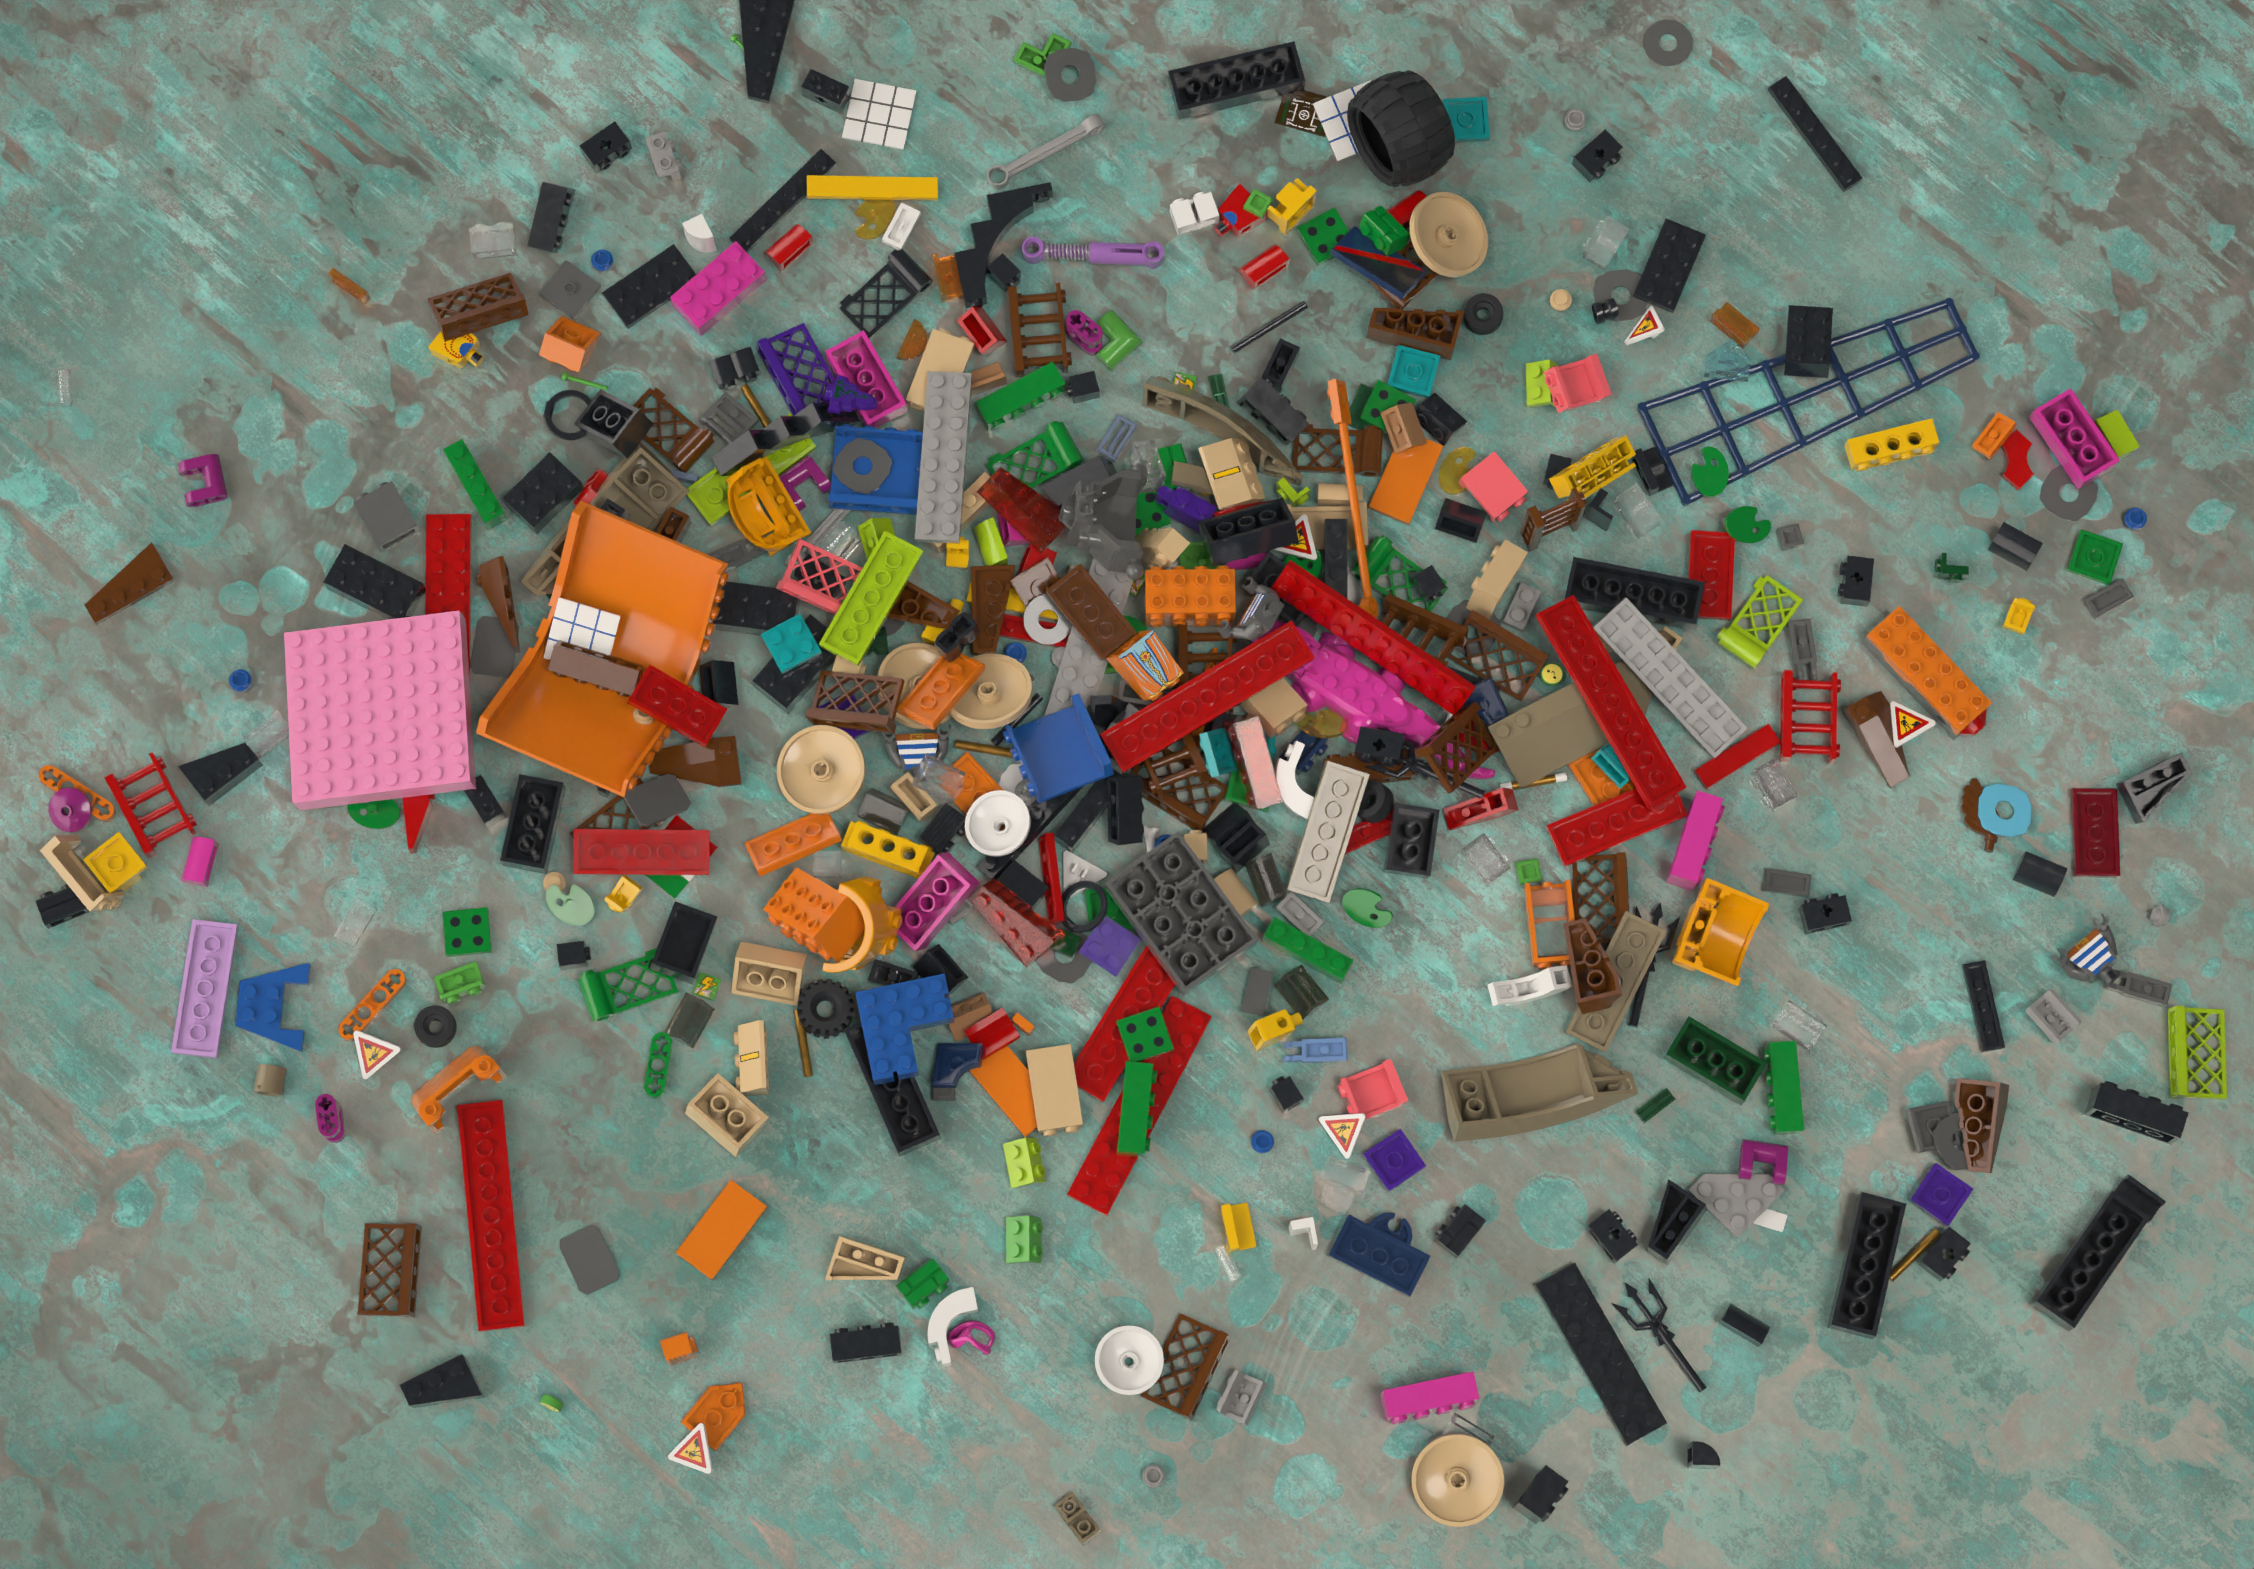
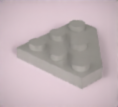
M1704 1174L1688 1190L1690 1194L1706 1204L1707 1211L1736 1239L1785 1191L1779 1184H1772V1177L1769 1174H1752L1750 1180L1739 1179L1738 1174Z

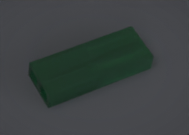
M1222 373L1208 376L1212 399L1230 408Z
M1666 1088L1635 1113L1645 1124L1676 1099Z

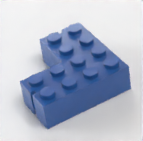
M945 974L855 992L874 1085L894 1081L893 1072L898 1073L899 1080L919 1076L910 1032L954 1023Z

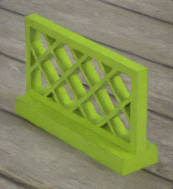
M2185 1006L2169 1008L2170 1099H2227L2225 1010L2186 1008ZM2186 1013L2194 1014L2199 1020L2193 1027L2186 1021ZM2210 1014L2218 1015V1025L2215 1028L2205 1020ZM2201 1023L2210 1031L2204 1039L2195 1031ZM2191 1034L2200 1042L2194 1049L2187 1044V1038ZM2212 1035L2219 1041V1047L2215 1051L2206 1043ZM2201 1046L2211 1054L2205 1061L2195 1053ZM2191 1057L2200 1064L2194 1072L2188 1067V1060ZM2213 1057L2219 1062V1070L2216 1073L2207 1065ZM2202 1068L2211 1076L2205 1084L2197 1076ZM2192 1079L2201 1087L2196 1093H2189L2188 1083ZM2213 1080L2220 1085V1094H2214L2207 1087Z

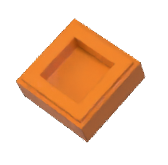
M1018 1012L1012 1018V1023L1026 1035L1030 1036L1035 1031V1026Z

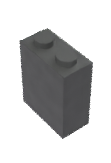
M392 481L379 484L376 490L369 494L366 492L359 495L356 501L353 502L380 552L420 532Z

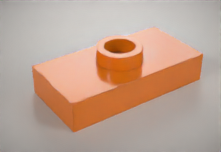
M1997 412L1973 443V450L1991 460L2016 428V422Z

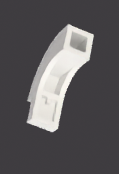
M1294 741L1293 745H1288L1284 756L1288 757L1287 760L1277 759L1274 770V782L1277 793L1285 806L1296 815L1308 819L1314 797L1303 792L1295 780V768L1305 744Z
M1567 965L1550 967L1536 974L1518 979L1488 984L1493 1006L1522 1004L1560 993L1572 987Z
M973 1287L958 1290L948 1295L938 1304L930 1318L928 1343L929 1346L938 1344L939 1347L934 1348L937 1362L942 1361L943 1366L952 1365L947 1343L949 1326L956 1318L962 1315L978 1312Z

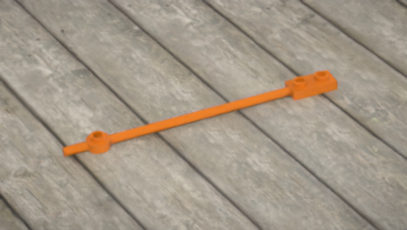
M1333 379L1328 381L1329 388L1327 393L1332 406L1330 411L1331 418L1334 424L1339 425L1363 591V598L1359 603V607L1376 618L1378 616V604L1371 591L1348 425H1352L1346 382Z

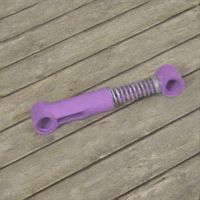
M1033 236L1028 237L1023 242L1022 255L1029 264H1037L1050 258L1052 260L1053 258L1056 260L1057 258L1059 260L1061 258L1063 260L1071 258V260L1075 259V261L1077 259L1079 261L1086 259L1089 261V264L1139 265L1156 269L1164 261V248L1155 241L1146 244L1090 242L1089 246L1087 244L1085 246L1083 244L1075 246V243L1073 245L1071 243L1069 245L1067 243L1065 245L1063 243L1061 245L1060 243L1052 245V243H1044L1038 237ZM1031 247H1035L1039 251L1035 254H1031L1027 250ZM1156 252L1159 256L1157 258H1150L1148 253Z

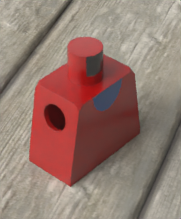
M1241 184L1237 185L1218 209L1221 221L1214 226V230L1221 237L1228 231H1231L1236 237H1240L1267 220L1268 212L1261 219L1243 209L1251 194Z

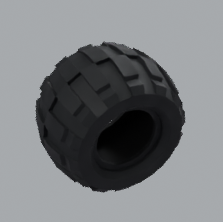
M1397 71L1380 76L1362 87L1348 103L1347 121L1354 144L1370 171L1388 186L1395 188L1400 185L1404 187L1419 183L1436 174L1454 155L1455 134L1447 110L1433 87L1422 76L1413 71Z

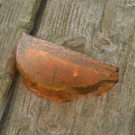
M916 319L913 320L897 355L898 360H914L926 348L928 341L926 330L922 323Z

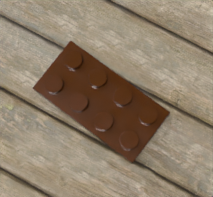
M1081 563L1045 591L1101 661L1137 633Z

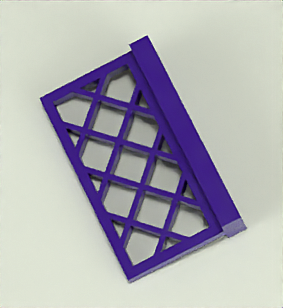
M804 323L769 339L765 337L758 340L756 350L793 416L807 407L804 403L805 395L818 399L817 402H820V400L829 402L824 400L822 394L828 384L826 382L827 378L832 384H834L835 378ZM802 331L805 337L804 344L792 341L793 334ZM777 341L786 343L785 352L775 350L772 344ZM789 345L802 349L799 358L787 354ZM804 350L814 353L816 356L814 363L801 359ZM785 358L797 362L795 371L784 367ZM800 363L812 367L809 376L797 372ZM814 368L824 371L826 374L824 381L812 377ZM795 377L807 380L805 390L795 387L793 383ZM810 382L822 385L820 395L807 391Z

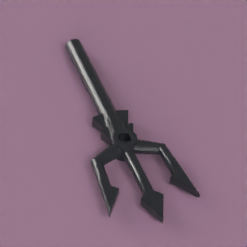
M1407 740L1405 746L1409 748L1408 758L1402 757V763L1405 765L1398 772L1383 768L1381 764L1365 767L1395 778H1400L1408 771H1413L1425 781L1429 776L1439 780L1428 762L1416 759L1415 746ZM1447 775V778H1448V780L1450 781V783H1451V785H1452V784H1453V777L1450 776V775ZM1466 782L1457 787V789L1480 799L1485 794L1484 790Z
M1661 902L1652 913L1654 917L1653 924L1658 926L1659 919L1663 917ZM1636 906L1635 915L1642 918ZM1680 917L1668 926L1670 932L1666 945H1660L1656 953L1670 950ZM1655 956L1635 994L1629 1026L1638 1027L1649 972H1655Z
M1648 1278L1649 1294H1653L1661 1307L1655 1318L1638 1297V1290L1625 1283L1628 1297L1634 1299L1649 1322L1638 1325L1627 1313L1628 1308L1613 1304L1614 1307L1635 1331L1652 1330L1654 1338L1657 1337L1659 1347L1662 1345L1667 1347L1699 1393L1707 1387L1673 1342L1672 1338L1675 1334L1668 1331L1669 1327L1662 1323L1667 1306L1650 1278Z

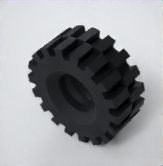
M819 979L817 983L812 982L808 988H804L801 996H799L797 1006L798 1019H800L802 1027L806 1028V1032L815 1034L817 1038L820 1036H824V1039H829V1036L836 1037L840 1032L843 1033L844 1029L850 1026L854 1014L852 994H849L846 986L842 987L840 982L834 983L832 979H827V981ZM822 1001L831 1002L835 1008L833 1015L827 1018L821 1017L817 1013L818 1004Z

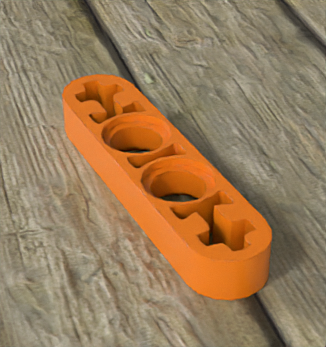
M46 765L40 769V781L54 792L61 790L65 783L72 782L74 788L79 789L84 794L92 795L91 807L92 809L94 808L92 816L102 822H109L115 817V807L102 796L52 765ZM54 771L53 775L59 779L58 784L52 779L47 780L45 774ZM97 802L103 808L109 806L108 810L110 813L101 816L102 812L95 807Z
M392 969L387 972L340 1023L338 1031L344 1040H355L353 1034L348 1033L344 1035L346 1033L345 1026L351 1027L355 1023L351 1020L353 1017L362 1024L361 1027L356 1024L353 1027V1031L363 1032L405 987L407 980L402 971ZM393 975L395 977L400 975V984L394 983L390 987L391 990H393V992L390 994L388 989L385 988L383 985L386 983V985L389 986L392 983L391 977ZM378 991H384L387 995L385 1001L381 1003L374 1000V995ZM364 1007L371 1010L370 1017L365 1020L359 1018L358 1015L360 1009Z

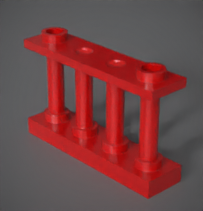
M1784 670L1781 674L1780 762H1789L1795 754L1829 755V764H1834L1836 758L1840 757V744H1837V693L1841 691V679H1837L1838 672L1832 673L1830 681L1797 680L1796 677H1793V670ZM1796 688L1830 690L1829 703L1796 701V699H1793V691H1796ZM1796 710L1829 712V724L1796 723V721L1792 720V712ZM1795 732L1829 733V746L1796 745L1795 742H1792V734H1795Z
M153 752L149 753L153 763L123 779L121 777L117 779L113 774L104 777L144 854L149 859L157 855L154 848L157 847L158 843L188 828L193 835L197 834L194 828L197 823L191 813L187 815L163 770L167 768L161 756L156 757ZM158 771L163 782L133 798L131 796L126 797L124 790L127 789V786ZM168 790L173 801L143 817L141 815L139 817L136 816L134 809L137 808V805ZM176 809L179 810L183 818L182 821L154 836H147L144 831L147 828L146 825Z

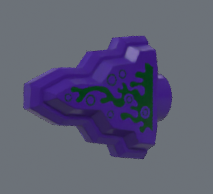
M837 374L834 384H827L824 400L829 401L828 412L839 414L841 411L852 412L855 409L866 411L877 408L878 400L871 394L860 391L858 385L849 382L847 377Z

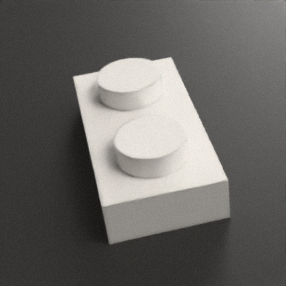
M901 202L882 238V243L897 250L903 249L921 216V211Z

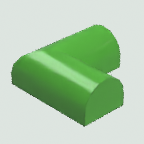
M1054 33L1051 34L1043 51L1023 42L1014 58V63L1045 77L1044 67L1048 55L1059 49H1069L1072 42Z
M1113 310L1107 312L1097 323L1110 342L1096 354V357L1112 371L1136 350L1143 341Z

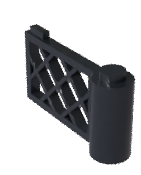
M896 249L888 256V263L853 296L848 294L840 302L842 306L839 309L860 331H865L869 340L914 298L925 292L933 282V279L903 249L899 251ZM887 271L893 276V285H881V277ZM868 289H877V300H865V292ZM880 289H893L892 300H880ZM896 289H905L910 294L905 300H895ZM852 304H861V315H851L847 309ZM864 304H877L876 315H864ZM880 304H892V312L889 315H879ZM864 319H876V327L868 332L864 328Z

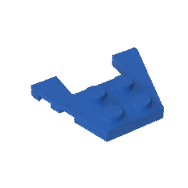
M306 963L241 980L236 1026L296 1051L303 1052L305 1032L303 1030L281 1029L285 985H309L311 965Z

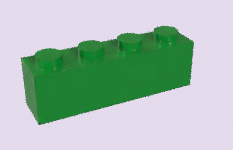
M1051 362L976 401V410L988 431L993 428L997 430L1003 427L1006 421L1022 417L1025 411L1041 407L1044 401L1063 395V391L1066 390V384L1055 364Z
M463 439L444 448L443 451L486 528L490 530L505 522L507 517Z
M1276 917L1273 918L1263 936V942L1340 984L1344 981L1353 964V959Z
M1796 1041L1769 1042L1766 1045V1049H1763V1060L1768 1063V1071H1765L1766 1085H1770V1093L1767 1094L1768 1107H1772V1116H1769L1770 1130L1774 1129V1135L1801 1134L1804 1131Z
M1126 1061L1117 1155L1144 1157L1145 1151H1150L1151 1138H1147L1146 1134L1147 1129H1152L1153 1115H1148L1149 1106H1154L1155 1093H1151V1084H1156L1157 1070H1153V1064Z

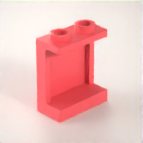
M1597 354L1559 367L1554 366L1544 372L1545 382L1550 389L1553 404L1557 408L1558 413L1599 402L1612 395Z
M1495 451L1461 477L1458 482L1463 489H1468L1491 517L1489 520L1492 523L1496 520L1500 522L1510 514L1508 510L1513 506L1516 508L1521 506L1526 501L1525 496L1528 493V490Z
M1392 1059L1348 1078L1343 1077L1340 1079L1341 1085H1338L1342 1099L1346 1097L1349 1104L1346 1107L1348 1114L1364 1113L1366 1115L1365 1120L1403 1106L1408 1102Z

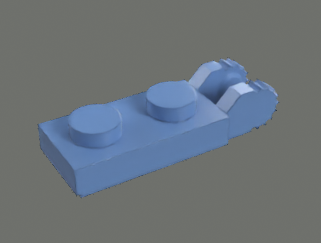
M1347 1038L1301 1039V1041L1283 1043V1048L1285 1049L1301 1048L1302 1055L1284 1056V1062L1348 1061Z

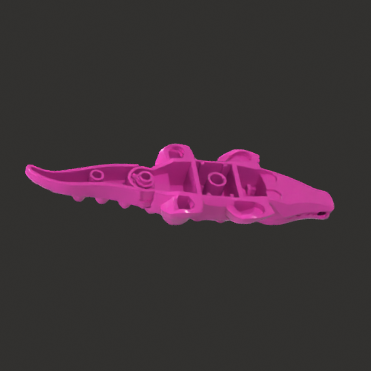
M1276 620L1270 631L1254 640L1253 643L1286 623ZM1296 627L1314 655L1315 660L1287 676L1292 681L1291 687L1307 703L1305 712H1315L1323 707H1327L1341 716L1344 721L1340 727L1339 734L1345 740L1357 744L1360 726L1384 730L1385 728L1390 732L1405 734L1406 740L1418 748L1440 727L1425 712L1402 697L1401 693L1405 688L1406 682L1397 675L1390 673L1384 667L1379 668L1375 672L1355 660L1354 647L1333 633L1322 632L1319 638L1320 643H1318L1308 632ZM1447 743V752L1452 754L1453 744ZM1459 748V756L1465 758V754ZM1435 754L1434 758L1441 763V755ZM1447 758V767L1452 769L1453 759ZM1459 762V771L1465 772V763ZM1479 766L1468 778L1478 780L1491 779L1495 776V771Z

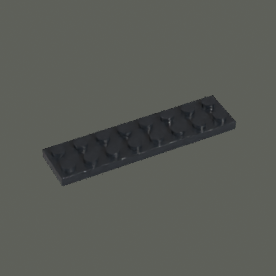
M1576 1263L1535 1284L1538 1293L1626 1446L1667 1424Z

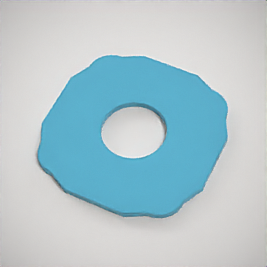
M2003 784L1986 786L1979 797L1978 817L1981 821V826L1995 835L2007 837L2023 835L2031 823V803L2027 793L2016 786ZM2001 801L2010 803L2014 809L2013 817L2010 819L2000 818L1995 811L1997 803Z

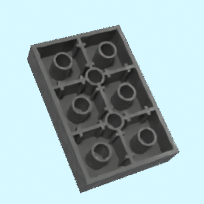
M1179 831L1105 882V890L1183 996L1254 947L1258 942L1257 937Z

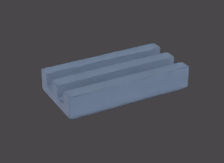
M1118 414L1096 449V452L1103 454L1104 457L1111 459L1115 463L1137 429L1138 424ZM1120 421L1124 422L1107 451L1103 449ZM1128 425L1131 426L1114 455L1111 454Z

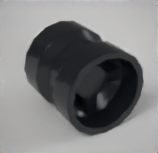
M1614 298L1607 299L1603 304L1600 302L1592 303V313L1597 325L1604 323L1606 319L1612 321L1619 319L1618 307Z

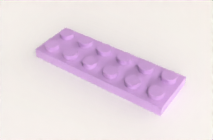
M192 919L171 1049L173 1054L218 1059L239 927L237 924Z

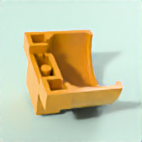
M864 876L840 883L838 892L847 895L859 907L864 918L865 930L839 963L824 962L822 971L836 973L849 969L858 970L864 968L868 962L872 961L879 954L887 955L893 953L898 944V938H896L897 930L902 924V916H900L902 909L885 904L881 897V880Z
M1706 878L1703 881L1696 901L1690 905L1675 944L1677 951L1672 963L1692 972L1697 970L1731 985L1738 986L1741 981L1739 976L1744 956L1759 922L1768 910L1769 903Z

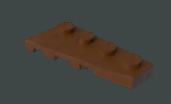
M151 542L85 604L96 625L174 582L172 575L153 543Z
M1015 565L971 566L972 618L977 622L979 634L973 641L974 655L996 654L1011 589L1009 579L1014 576Z

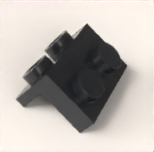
M1436 393L1422 402L1416 410L1420 425L1443 446L1467 423L1459 413Z

